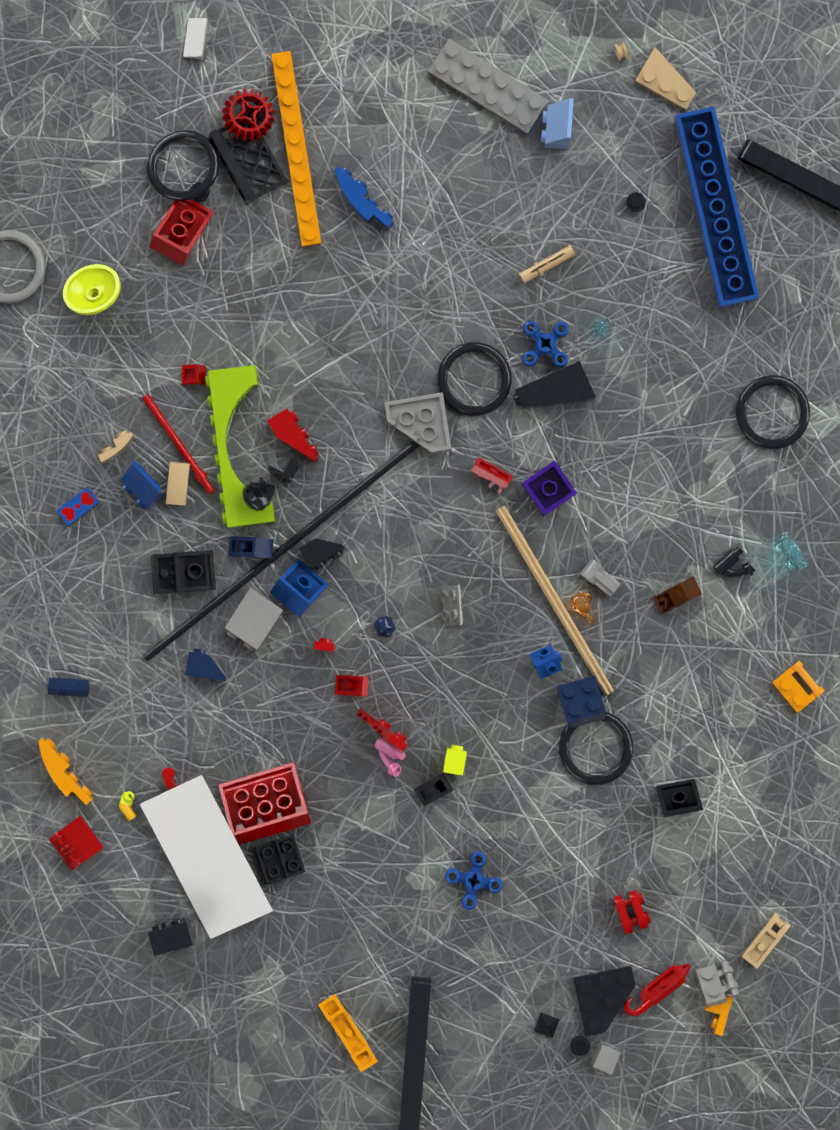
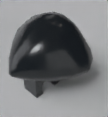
M262 477L259 478V483L251 482L245 485L242 491L244 502L254 511H263L268 507L275 492V486L265 483Z

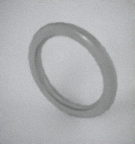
M3 230L0 231V241L8 239L23 243L32 252L36 263L33 280L25 289L12 294L0 293V303L11 304L21 302L37 291L45 276L46 264L44 254L33 238L20 231Z

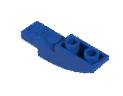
M337 166L335 168L337 181L351 207L368 224L374 218L389 230L394 224L393 216L386 210L380 211L376 207L378 204L371 198L365 199L368 195L367 185L359 179L355 181L350 177L352 174L346 168L342 167L340 169Z

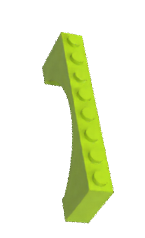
M250 365L208 371L209 376H205L206 387L211 390V395L208 396L209 407H213V415H210L211 427H215L216 434L212 436L214 446L218 447L215 461L216 466H220L221 473L217 474L218 484L222 485L223 493H220L221 505H225V512L222 513L223 524H227L228 528L276 523L273 502H270L269 506L263 511H254L246 505L242 495L245 486L233 471L227 452V431L231 417L244 396L253 387H259L256 366Z

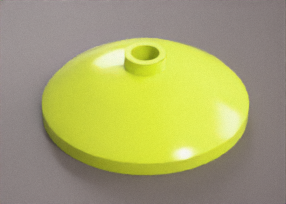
M100 264L85 266L69 277L64 285L63 299L67 307L77 314L93 315L100 313L116 301L121 289L120 279L117 273L108 266Z

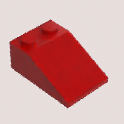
M192 199L185 201L175 200L154 232L149 247L184 266L214 211Z

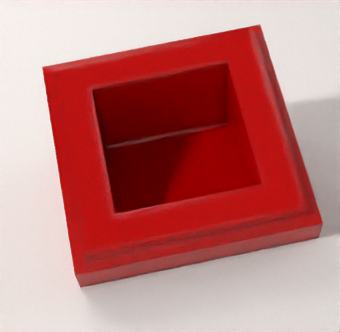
M182 365V385H206L205 365Z

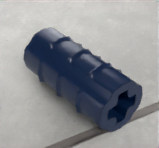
M49 678L48 695L88 697L90 682L88 679Z

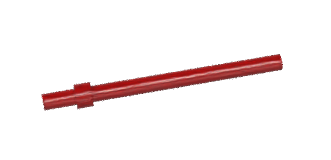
M145 395L142 398L184 460L190 464L197 482L202 484L209 495L212 494L215 489L207 479L208 475L197 465L150 395Z

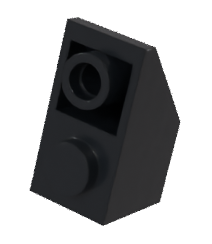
M315 538L300 547L299 550L310 568L319 570L327 565L325 561L331 557L335 560L344 554L342 551L345 550V547L342 544Z

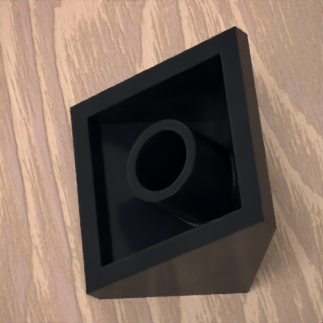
M695 779L656 786L662 817L703 810Z

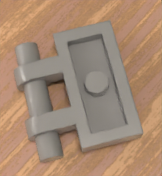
M728 961L721 962L722 970L719 971L716 970L715 965L696 970L707 1007L727 1002L725 997L727 994H731L733 999L740 996L738 983L735 982L733 977V968L729 965ZM726 978L727 985L722 986L720 980Z

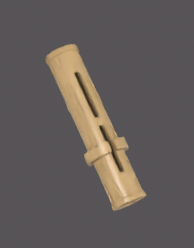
M569 244L539 263H533L532 267L519 273V277L526 284L537 276H543L546 271L576 254Z

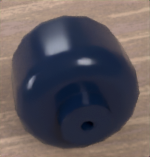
M388 616L377 619L374 624L378 636H385V638L392 636V632L396 630L393 619Z

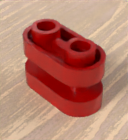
M636 890L628 892L629 898L625 900L622 899L621 895L613 897L625 935L633 933V926L639 925L640 930L648 928V923H651L648 912H644L642 904H645L641 892L637 893ZM629 906L633 907L636 916L629 919L626 907Z

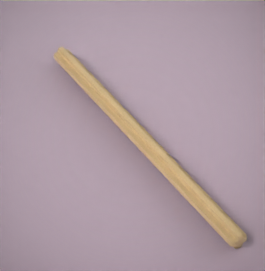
M505 506L500 507L496 510V513L591 674L596 677L598 686L605 696L611 694L614 691L516 523Z

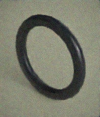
M189 130L176 131L163 137L153 147L148 158L147 175L153 188L163 197L176 201L191 200L205 193L214 183L220 166L219 155L211 140L203 134ZM178 140H192L202 145L208 153L210 159L208 175L199 186L192 190L183 192L171 190L158 177L156 166L158 157L169 144Z
M468 342L452 349L442 360L437 375L440 393L443 392L444 401L455 411L469 416H481L497 409L507 398L512 384L511 370L505 357L496 348L481 342ZM468 352L485 353L498 364L502 374L501 388L490 402L480 406H469L459 402L450 392L447 384L448 371L454 360L462 354Z
M768 375L753 380L742 391L737 402L736 417L741 432L752 443L763 448L780 449L792 445L801 438L810 421V405L805 392L797 383L783 376ZM767 385H780L787 388L796 396L800 404L801 414L797 427L788 436L781 439H766L759 436L749 426L746 418V406L749 398L759 388Z
M606 712V719L601 721L613 725L618 730L623 740L624 751L619 764L608 773L591 775L579 770L572 762L569 754L570 737L577 727L568 729L566 724L559 740L561 762L566 771L582 783L590 785L610 783L619 778L627 770L633 756L631 733L619 717L609 712Z

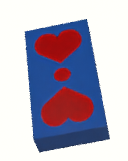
M86 487L56 511L65 523L70 526L100 502L92 491Z

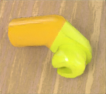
M131 791L124 792L119 803V808L128 821L137 816L131 808L134 800V794Z

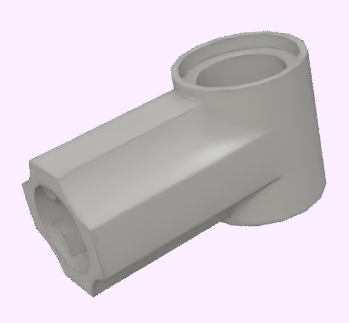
M591 559L579 573L585 580L592 585L595 584L609 597L621 584L594 559Z

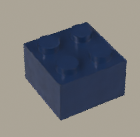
M595 676L557 686V693L568 729L606 719L605 707Z

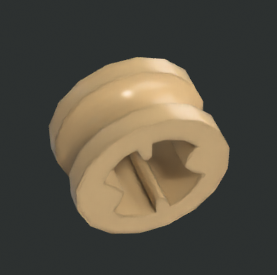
M621 42V45L614 44L618 62L622 58L627 60L628 53L625 43Z

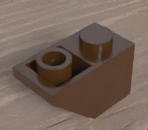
M691 577L654 596L653 599L661 614H664L698 597L702 592L694 577Z

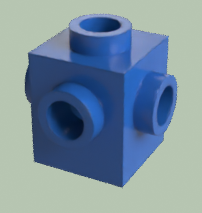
M551 644L529 654L540 679L562 670L560 662L563 661L558 650L554 651Z

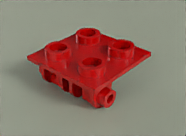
M81 816L49 838V841L71 871L104 848Z

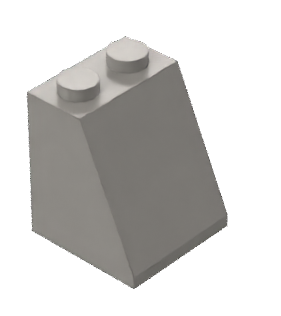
M250 588L225 628L228 632L226 634L235 640L239 637L245 641L243 645L251 651L254 648L259 650L285 611Z

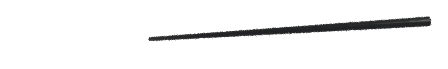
M415 441L411 442L272 553V559L261 561L143 655L145 659L149 661L420 445Z

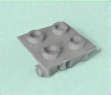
M460 585L442 587L441 601L443 602L444 610L442 612V619L445 626L463 624Z

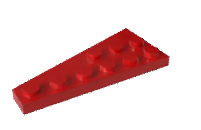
M362 708L356 713L401 751H404L408 746L407 736L400 731L393 732L389 729L392 725L381 719L378 721Z

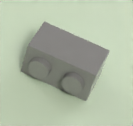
M599 1040L591 1059L595 1072L604 1076L607 1073L612 1075L621 1054L618 1047Z

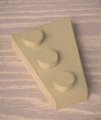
M654 47L635 82L686 111L696 92Z

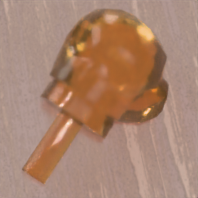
M578 592L570 598V605L580 616L586 615L591 624L596 621L589 612L592 609L590 604L593 599L589 593Z

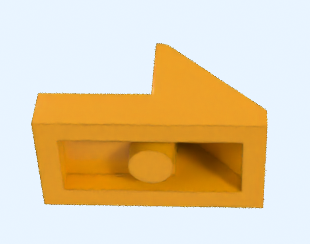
M728 994L725 995L727 1002L707 1007V1005L703 1007L704 1010L717 1014V1017L714 1016L712 1019L711 1028H713L714 1034L720 1036L723 1035L733 1000L732 996Z

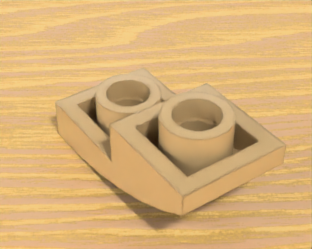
M123 431L117 434V438L113 440L116 447L109 446L101 450L102 454L98 455L100 461L104 464L123 452L134 439L132 432Z
M170 462L166 504L186 506L189 463Z

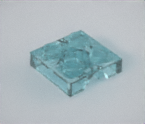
M787 532L774 539L776 542L774 544L775 549L779 554H784L787 559L785 563L791 571L798 572L809 565L803 557L800 548Z

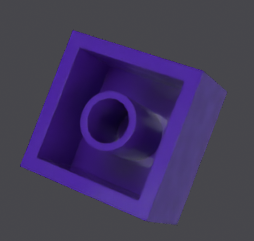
M555 461L521 484L543 517L577 494Z

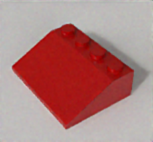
M294 762L218 785L228 825L238 845L312 823Z

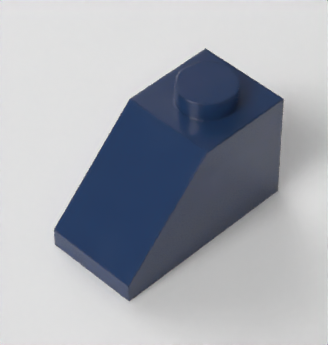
M230 536L228 556L272 559L274 539Z
M194 648V652H189L185 675L226 681L227 677L211 655L206 654V650Z

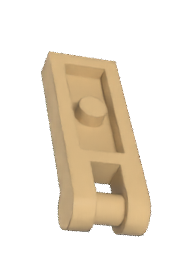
M777 913L772 914L768 922L741 955V957L757 969L791 926L787 921H782ZM774 924L779 928L777 933L771 930Z

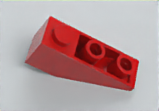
M285 409L267 420L280 441L310 460L318 461L316 456L319 453L314 444L311 446L308 444L306 439L309 436L305 429H299L296 424L299 419L294 411L289 412L288 409Z

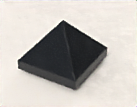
M541 1012L534 1031L553 1038L560 1019Z

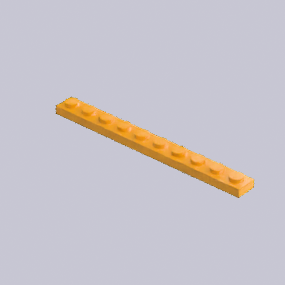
M291 51L274 53L271 55L302 247L321 244Z

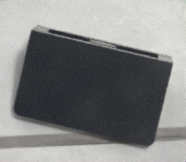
M290 459L284 472L269 466L268 470L270 473L292 482L299 463Z

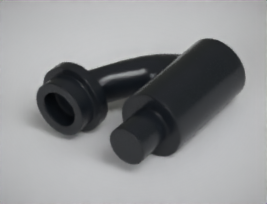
M740 547L733 551L729 550L713 565L719 574L727 577H738L747 574L752 576L755 571L748 562L742 564V569H730L740 560L738 557L743 553Z

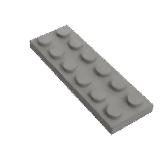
M448 39L428 71L432 76L527 135L549 101L451 39Z

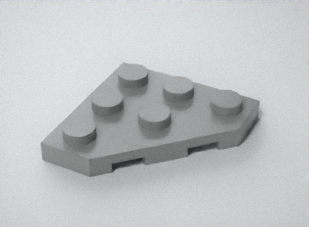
M443 392L384 402L387 422L432 454L452 451Z

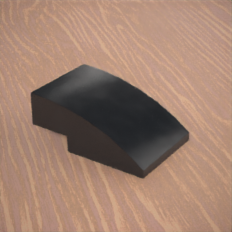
M213 550L151 555L153 595L216 590Z

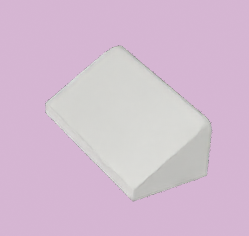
M188 18L183 57L203 60L208 25L207 18Z

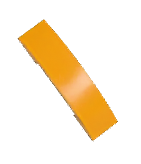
M335 994L318 1005L349 1051L360 1072L378 1062L360 1030Z

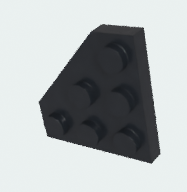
M631 965L573 977L585 1037L605 1033L636 986Z

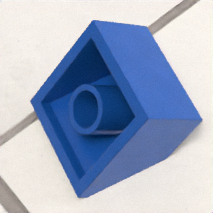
M298 559L277 581L270 593L300 618L329 584Z

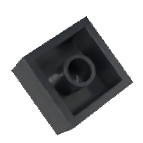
M184 917L174 919L169 925H166L165 922L155 924L148 932L154 956L189 947L196 942L190 919L185 920Z

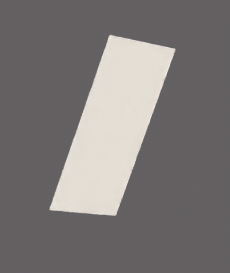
M202 775L140 804L210 939L273 911Z

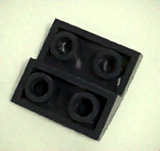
M293 834L254 846L265 885L305 872Z

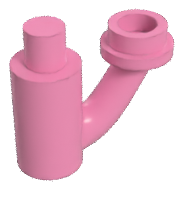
M380 737L375 743V748L379 750L381 759L389 769L388 774L397 777L401 773L402 767L397 762L393 763L390 757L403 760L406 754L384 737Z

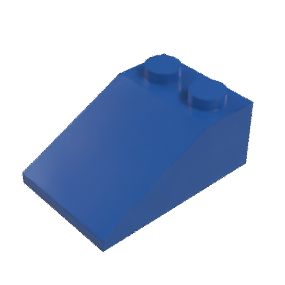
M136 461L131 463L121 479L124 483L122 487L129 494L133 492L138 497L135 501L143 509L147 507L150 510L167 494Z

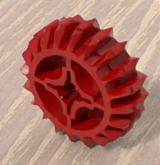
M245 88L242 94L237 90L235 96H229L230 101H225L224 105L226 107L222 109V112L225 114L222 116V120L227 121L224 123V127H231L229 134L236 132V139L239 138V135L243 136V142L247 137L252 142L254 141V136L258 140L261 139V134L266 136L268 134L267 129H272L271 123L275 120L272 116L275 110L270 109L273 104L270 102L266 103L268 100L267 96L261 98V91L257 95L254 94V89H251L250 93H248ZM248 102L254 103L257 106H251ZM240 104L241 113L234 118L233 109L236 105ZM245 112L251 113V114H252V117H251V118H248V116L246 117V116H245ZM263 112L264 121L261 125L257 126L256 117ZM240 124H246L249 128H244Z

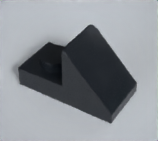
M442 773L414 790L423 806L452 792L453 788L445 774Z

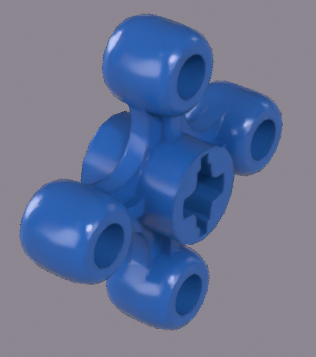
M535 321L525 322L523 332L525 335L532 337L536 345L533 350L524 353L522 357L523 364L527 367H533L541 355L547 354L551 356L556 367H565L568 363V356L566 353L557 350L556 341L568 334V324L563 321L557 322L551 333L543 334L540 332ZM528 326H533V327H534V331H532V332L528 331V330H527V327H528ZM558 327H564L565 331L559 332ZM541 340H543L544 342H546V341L548 340V341L550 342V343H549V347H550V348H548V347L542 348V347H541V346H542V341H541ZM528 356H532L533 361L528 362L526 358ZM562 357L564 359V362L559 363L557 361V358Z
M476 851L471 855L472 868L469 872L461 873L456 868H449L445 872V879L448 883L461 882L466 886L467 892L463 896L461 903L467 910L476 907V892L480 888H487L493 893H498L503 888V882L500 878H485L482 875L481 868L486 862V856L481 851ZM478 855L481 856L482 861L476 862L475 857ZM451 872L456 874L455 879L449 878ZM476 873L479 883H475L472 888L471 881H468V879L472 878ZM493 882H498L499 886L497 888H492L491 884ZM468 898L473 900L471 905L465 903Z

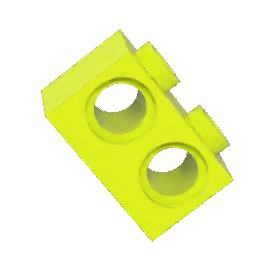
M451 745V748H447L443 772L463 776L467 751L463 750V746Z

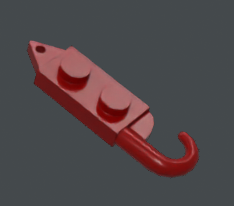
M688 963L674 966L673 964L643 988L641 992L643 1003L639 1007L631 1010L629 1004L632 998L630 997L626 1000L624 1004L625 1013L635 1017L643 1014L651 1006L657 1005L686 982L685 978L691 965Z

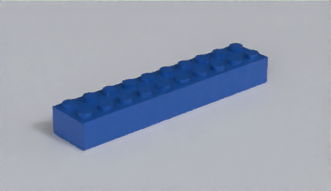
M715 107L678 114L674 118V123L718 309L757 301L759 294Z

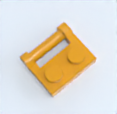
M800 660L772 682L796 713H799L825 691L806 672ZM795 671L813 691L810 695L805 692L792 676Z

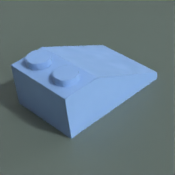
M573 98L550 104L547 107V111H543L542 122L546 123V130H542L541 142H545L544 148L568 149L572 129Z

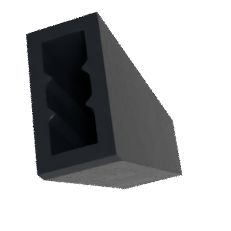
M580 361L515 389V395H513L516 405L521 406L522 409L591 401L596 398Z

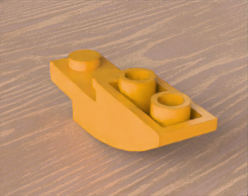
M41 738L38 741L41 756L52 780L66 797L75 793L88 805L94 799L91 796L93 792L85 785L82 787L77 782L79 779L73 772H67L72 766L69 763L70 758L64 752L59 753L55 749L56 744L51 739Z

